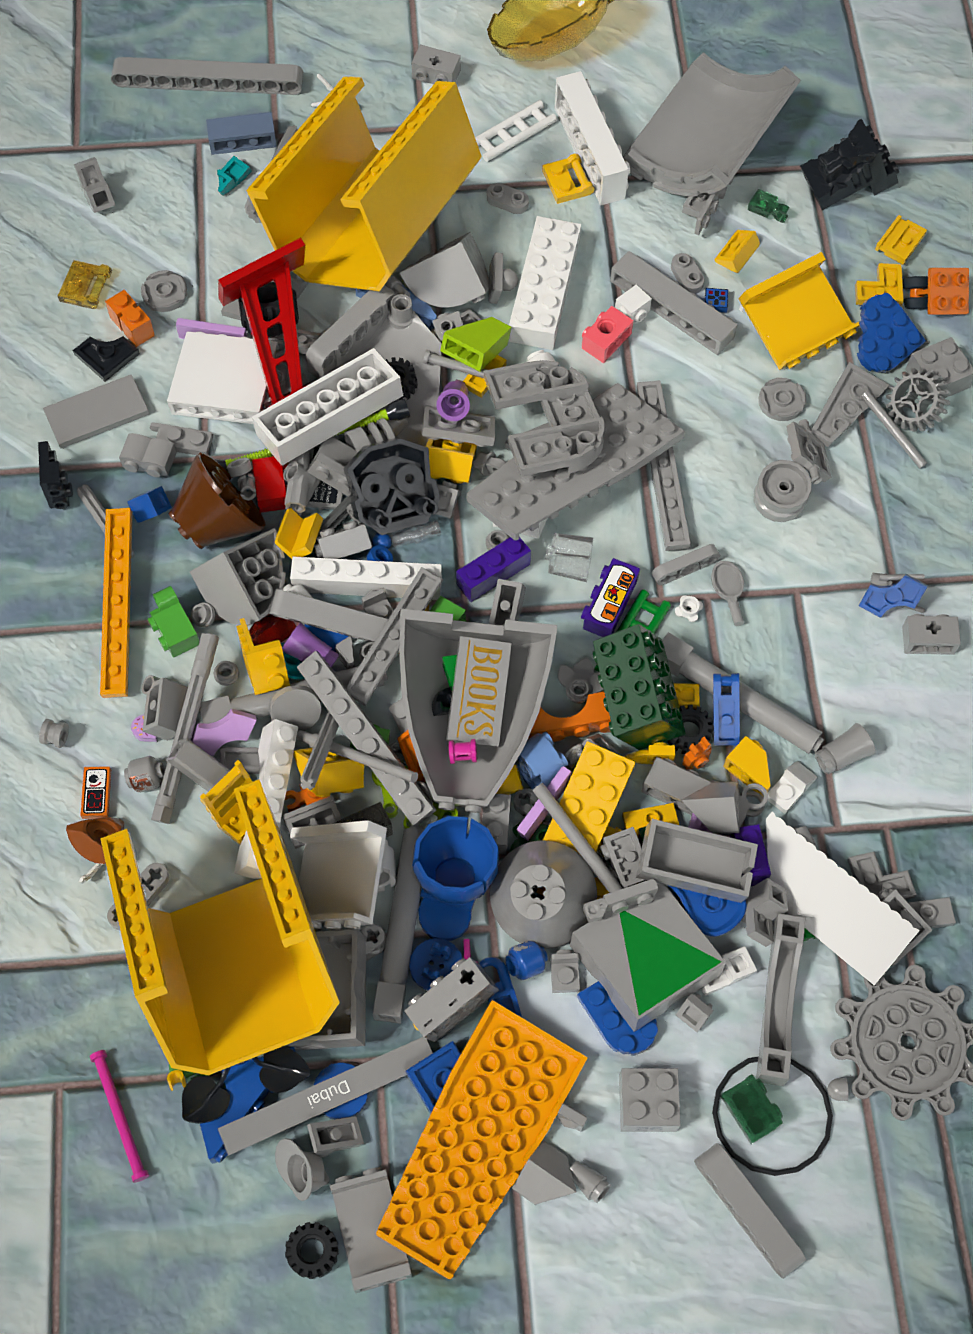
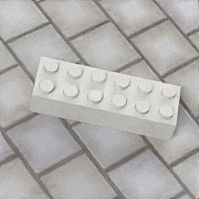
M581 71L557 77L555 110L575 153L579 154L581 158V166L589 182L594 186V193L600 206L625 199L626 189L629 187L627 179L628 174H630V166L628 161H624L622 157V149L614 140L612 128H608L606 124V116L598 107L596 95L591 93L588 79L584 78Z
M537 216L509 326L512 328L508 342L549 350L554 349L580 242L581 224Z
M373 348L252 416L256 435L277 461L284 465L402 397L401 379Z

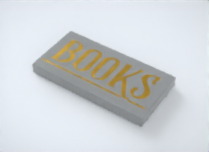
M459 637L446 740L470 742L471 739H476V744L499 747L512 643Z

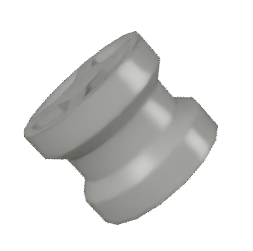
M45 719L40 729L39 742L41 744L53 743L55 747L62 748L68 737V723L60 722L57 724L51 719Z

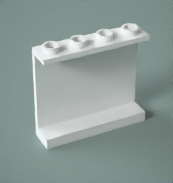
M187 331L167 399L171 414L253 424L252 416L263 411L262 405L267 389L253 339ZM269 340L272 356L275 358V354L280 352L278 342Z
M371 821L294 827L291 829L290 838L305 843L299 885L315 931H321L322 927L340 930L341 926L350 929H360L361 925L373 924L387 832L386 827Z

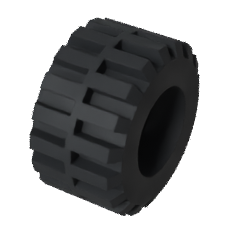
M270 282L257 290L263 319L267 322L276 318L280 313L276 283ZM292 289L295 322L297 325L299 322L297 297L295 290ZM240 297L238 302L241 324L251 334L242 298ZM276 324L267 330L268 337L283 333L281 324Z

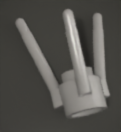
M872 573L870 584L889 586L892 585V580H901L905 574L888 575ZM907 574L915 579L925 578L924 574ZM904 606V607H906V608H909V609H912V610H915V611H918V612H921V613H924V612H925V609L922 608V607H919V606H916L915 609L910 608V607H907V606Z

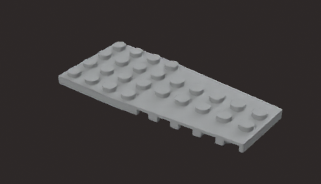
M617 383L592 399L599 417L602 416L604 420V445L600 455L594 462L583 470L568 473L565 467L521 477L513 457L467 493V502L513 540H518L519 534L528 529L534 531L539 528L540 522L548 517L553 520L559 516V511L566 507L574 508L578 505V500L585 496L591 498L598 494V489L602 486L610 487L631 475L684 438L685 431Z

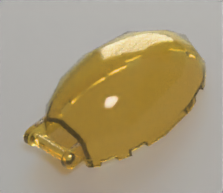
M506 0L502 4L503 9L498 14H493L487 28L491 44L502 57L519 62L545 61L578 46L593 33L605 15L608 4L615 0Z

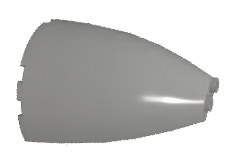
M401 608L399 655L402 701L409 735L420 769L433 800L439 803V809L454 810L456 806L465 807L466 812L481 813V808L488 806L509 775L528 740L540 710L551 668L557 625L505 620L504 626L453 620V614ZM460 636L512 643L499 747L476 744L477 762L473 763L472 760H464L450 764V740H446L449 715L433 716L432 711L435 695L449 687L442 666V657L457 655Z

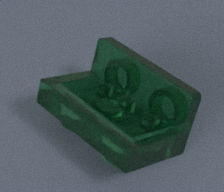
M753 1074L747 1076L744 1081L720 1095L750 1145L777 1130L783 1124L781 1110L775 1103L771 1104L765 1095L767 1093L765 1085L759 1078L755 1079Z

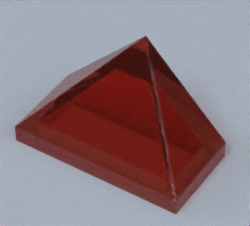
M269 614L253 623L249 633L253 645L257 646L276 640L283 642L290 637L297 626L294 621Z

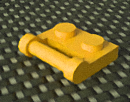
M575 153L567 159L542 165V172L557 204L591 195L595 190L593 184L588 181L581 166L582 161L579 154ZM568 169H574L580 182V187H575Z

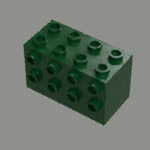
M637 624L593 641L595 650L593 651V658L600 671L598 681L604 689L605 698L603 703L610 715L609 729L612 735L638 750L648 748L649 745L665 742L685 735V728L663 640L655 636L650 630Z

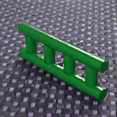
M642 589L616 632L640 624L655 635L671 604L664 600L659 607L647 601L649 593ZM641 609L654 615L648 626L635 620ZM596 665L594 669L600 673L599 667Z

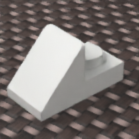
M796 761L786 768L783 776L768 792V801L782 813L786 814L813 784L817 776L800 762Z

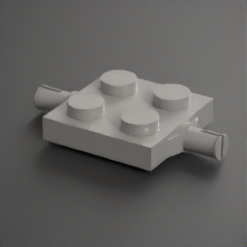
M806 419L800 420L799 425L793 421L786 426L788 432L787 440L791 446L793 462L801 465L808 471L813 484H818L821 481L826 482L832 478L824 443L812 434L809 421Z

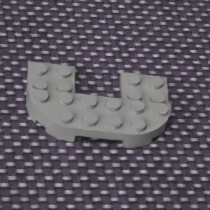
M547 360L525 362L484 371V379L496 410L540 401L550 425L548 428L508 436V443L521 477L565 467L568 473L583 470L597 459L604 445V420L602 416L599 417L588 391L589 384L579 371L573 367L567 370L565 367L559 366V362Z

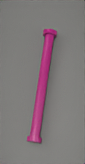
M106 1050L94 1052L89 1057L91 1062H95L133 1172L131 1176L133 1183L140 1182L148 1178L149 1173L148 1170H144L105 1059L107 1057Z

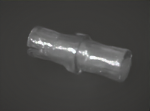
M435 520L427 524L390 533V536L392 537L393 547L397 548L414 542L418 544L421 543V540L441 535L438 521Z

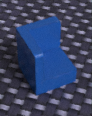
M162 486L127 501L138 523L156 517L172 508Z

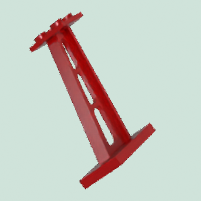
M301 237L218 279V298L223 306L240 297L242 298L271 405L268 407L304 388L302 386L290 276L291 271L304 265L306 245ZM274 281L277 288L280 313L276 318L267 322L263 319L257 290ZM276 324H281L285 354L275 359L272 356L267 330ZM283 362H287L291 387V393L287 396L282 395L276 372V366Z

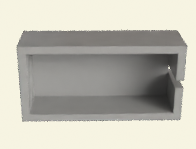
M651 819L646 826L636 878L644 880L654 879L656 883L742 903L749 897L753 875L749 871L754 868L758 844Z

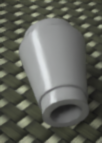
M576 1161L570 1169L575 1184L589 1201L594 1200L598 1203L610 1189L611 1184L607 1182V1177L581 1164L579 1161Z

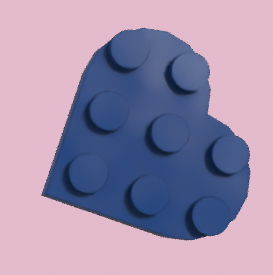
M890 294L875 295L866 300L860 307L861 321H859V325L863 333L858 339L859 352L857 357L861 365L868 371L873 370L885 373L895 368L926 341L899 303Z
M599 981L577 994L578 1000L605 1042L613 1051L635 1056L645 1052L652 1045L658 1032L656 1019H653L634 1032L611 1002L607 991Z

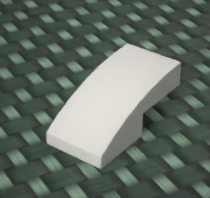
M745 946L721 956L726 962L721 976L701 988L704 996L721 990L757 972Z

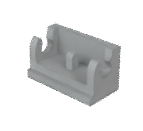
M332 796L283 815L289 835H291V829L294 827L342 823ZM291 839L295 849L305 845V843Z

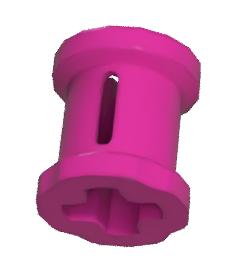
M471 739L470 742L459 743L450 740V764L464 760H472L473 763L477 762L476 739Z

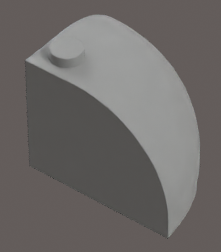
M471 232L447 243L436 252V255L433 251L419 259L415 265L411 264L400 272L407 287L416 297L437 307H456L471 300L473 303L479 302L485 298L484 294L490 288L484 261Z
M275 528L221 553L190 571L205 601L211 604L215 613L224 620L235 625H241L239 620L241 618L245 619L246 625L259 621L270 612L275 590H283L286 573L283 572L282 559L285 557L284 552L275 544L277 536Z

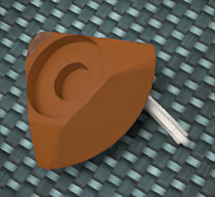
M103 817L82 820L67 825V835L74 849L85 859L96 863L86 875L80 878L79 882L84 883L88 881L103 864H106L100 838L124 830V822L121 819Z

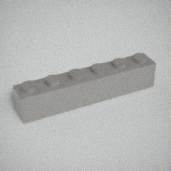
M628 251L612 267L610 282L625 292L634 285L640 287L652 298L650 307L652 311L716 355H719L734 339L737 324L731 318L718 312L712 305L699 299L693 292L687 291L677 281L671 280L662 274L659 269L646 263L640 256Z

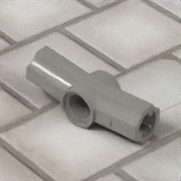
M309 450L289 461L284 470L283 478L288 482L285 498L286 510L292 508L298 513L306 511L308 490L313 486L316 477L307 472L310 467Z

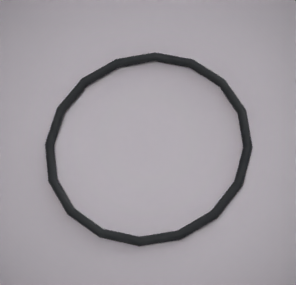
M758 1057L747 1058L730 1069L716 1089L712 1114L717 1137L730 1156L751 1171L772 1176L799 1172L818 1159L830 1140L833 1114L828 1094L813 1072L791 1059L790 1064L808 1075L823 1096L828 1116L825 1137L814 1155L797 1167L774 1171L753 1166L734 1153L722 1135L717 1113L721 1091L732 1074L749 1063L758 1062Z

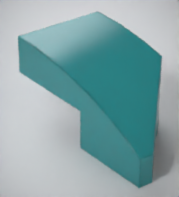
M233 156L221 170H217L219 177L218 191L222 196L234 189L252 172L251 168L236 156Z

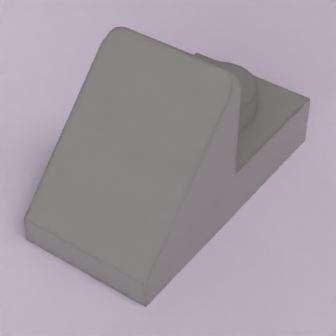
M356 1116L307 1125L314 1153L321 1158L328 1156L334 1151L356 1148L364 1144Z

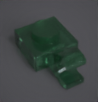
M758 189L748 204V210L765 218L772 214L777 221L784 223L788 218L786 213L789 210V206L778 203L777 196Z

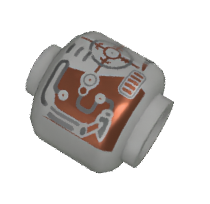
M152 756L131 760L128 768L124 770L128 787L133 788L139 793L159 788L165 773L163 763H158Z

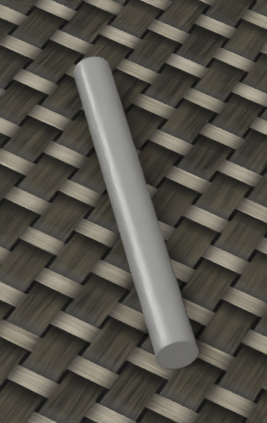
M869 391L862 394V399L918 468H923L927 464L925 459Z

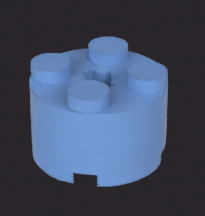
M547 732L537 733L529 738L518 757L520 763L517 765L519 773L531 789H534L541 783L548 787L561 767L569 766L565 756L561 752L557 753L552 746L554 745L553 740Z

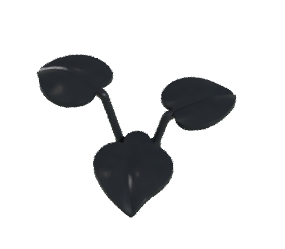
M285 1046L264 1053L263 1061L258 1057L252 1058L258 1066L262 1067L259 1073L262 1085L275 1093L289 1091L310 1076V1069L305 1060L295 1051ZM246 1060V1061H244V1062H241V1063H239V1064H236V1065H242V1064L246 1063L248 1060ZM231 1067L224 1069L217 1084L208 1076H198L187 1083L182 1093V1118L184 1121L195 1124L208 1123L220 1118L226 1112L230 1103V1095L221 1086L224 1084Z

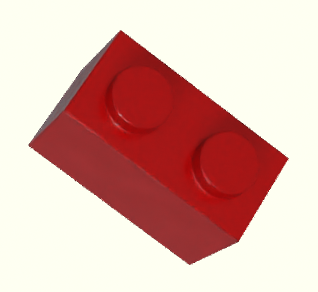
M274 456L252 459L260 512L284 510L286 506L287 485H285L283 474L287 464L281 465Z

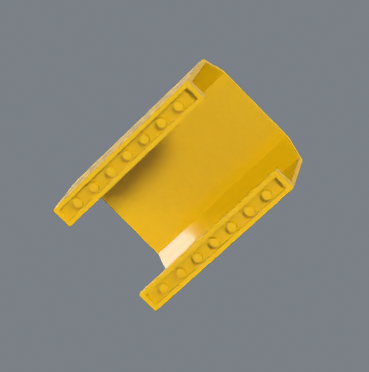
M344 76L246 191L274 250L300 237L305 243L304 265L293 270L296 275L309 283L380 291L482 157L456 82L436 81L382 149L378 150L373 143L355 97L365 86L362 77Z
M260 779L233 790L261 874V879L174 912L168 913L148 908L128 829L100 838L134 995L173 1069L211 1075L320 1032L340 1003L288 850Z

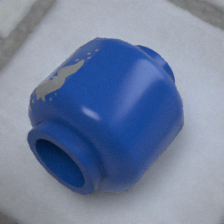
M526 941L509 949L505 963L512 976H516L520 980H526L544 972L545 962H547L548 957L542 946H539L534 941Z

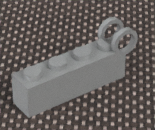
M656 757L644 781L642 793L666 804L674 803L676 809L692 816L693 812L681 800L711 783L719 782L708 781L701 778L693 770H684L669 759ZM749 784L743 789L742 793L739 792V827L742 826L746 816L756 817L763 812L768 800V793L762 785ZM751 789H757V790H759V791L763 794V796H762L761 794H759L758 792L749 791V790H751ZM746 797H755L759 800L760 804H752Z

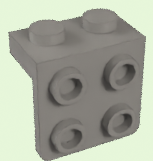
M331 437L322 442L307 472L349 497L352 491L343 468L357 452L336 438Z

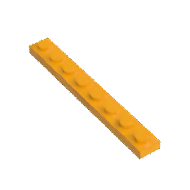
M131 508L106 509L100 695L102 698L128 697L132 550Z

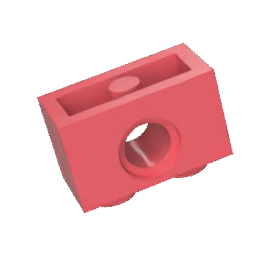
M611 306L606 312L603 311L599 314L596 322L591 327L588 326L582 333V349L604 363L632 334L634 320Z

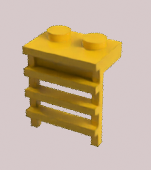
M239 619L241 625L236 626L245 666L255 695L290 686L280 640L254 646L245 619Z
M237 760L234 763L235 766L206 795L203 793L200 796V801L212 815L211 818L217 823V827L241 845L246 827L233 789L253 781L242 763Z

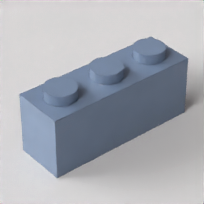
M272 112L206 119L211 155L277 147Z

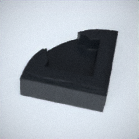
M450 687L439 691L435 695L432 703L433 716L450 714L452 698Z

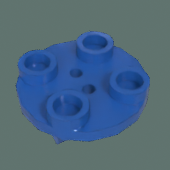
M434 938L422 942L415 948L410 959L409 968L413 981L419 987L429 991L431 989L430 984L440 976L445 978L453 971L451 969L452 966L462 959L461 952L454 944L445 939Z

